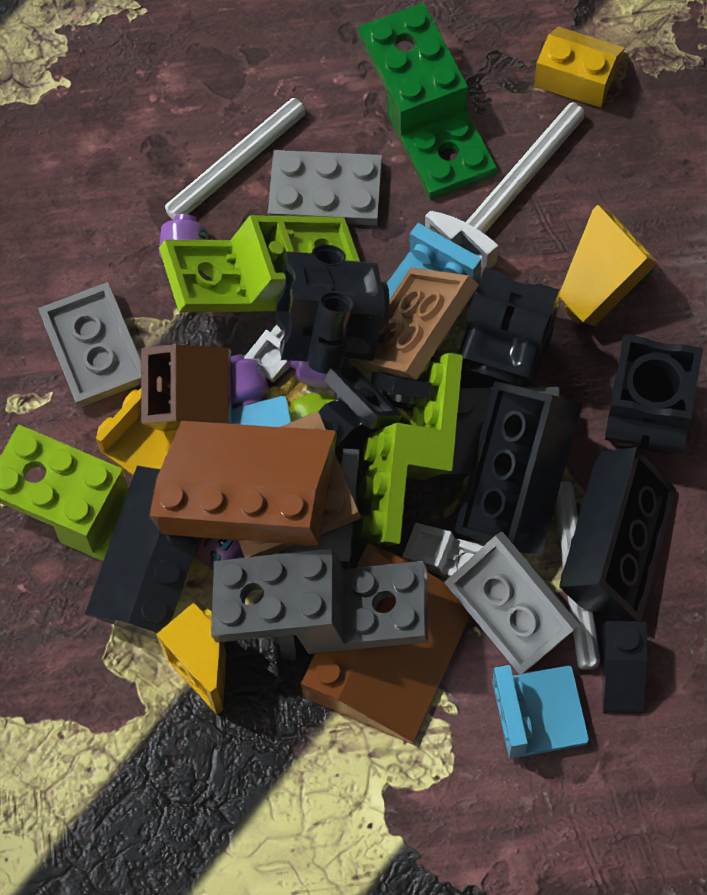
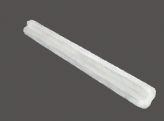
M291 98L169 201L165 205L166 213L174 220L175 215L189 214L300 120L305 115L304 105L296 98Z
M574 102L569 103L466 223L485 233L584 119V109Z
M568 481L561 482L554 507L563 569L578 522L574 486ZM568 596L570 614L580 624L573 631L578 667L582 670L598 668L600 655L593 611L578 606Z

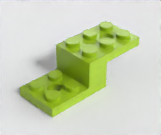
M250 215L231 240L165 239L159 247L179 312L275 311L278 295L285 285L286 278L283 266L286 251L312 253V249L315 246L328 244L340 248L346 255L345 261L360 262L344 217ZM198 270L211 277L212 281L203 279Z
M446 353L433 359L429 368L418 377L420 380L432 383L430 398L417 397L416 406L413 408L410 416V425L394 423L370 433L369 437L365 440L363 459L367 461L366 473L362 477L359 486V497L363 499L362 513L360 514L361 519L356 520L355 535L359 538L358 548L365 549L367 543L379 548L400 544L406 478L427 480L452 472L463 355Z
M18 424L0 456V503L53 526L60 543L103 561L129 489L123 469ZM41 467L46 470V475L41 481L31 483L25 480L26 473L30 469Z

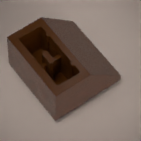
M181 344L141 348V424L160 431L177 430L181 421L232 424L231 349Z

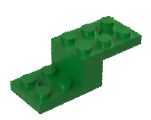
M425 3L417 4L358 26V36L386 89L387 116L429 200L496 175L497 167L467 111L468 86ZM407 41L415 47L410 51H401L396 48V45ZM451 149L458 156L454 160L447 161L442 159L439 153L443 150Z

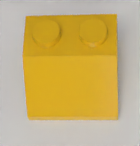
M558 26L548 34L536 62L534 87L602 108L624 54L625 47Z
M193 602L156 635L164 658L218 715L223 710L227 654L224 643L215 642L211 637L212 612L208 608L202 612Z

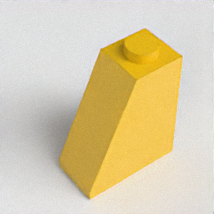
M597 205L592 210L559 295L566 304L563 310L577 324L583 322L595 326L659 263L610 210L600 205Z

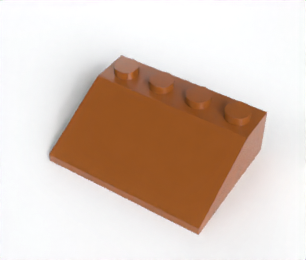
M181 421L157 476L149 516L161 534L319 546L337 432L335 430Z
M367 543L356 568L407 563L410 561ZM427 572L428 642L315 653L301 682L303 698L413 745L471 615L443 581ZM387 597L380 600L376 606V611L379 613L391 611L396 604V599Z

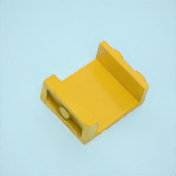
M140 388L129 393L123 402L122 409L113 418H107L100 425L95 438L100 452L133 477L137 466L161 469L177 430L160 431L141 424Z

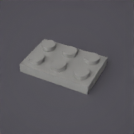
M273 150L268 216L344 217L346 223L350 225L377 226L382 155Z
M108 282L38 308L77 408L141 385V360Z
M503 532L495 535L444 582L519 675L530 669L580 626Z

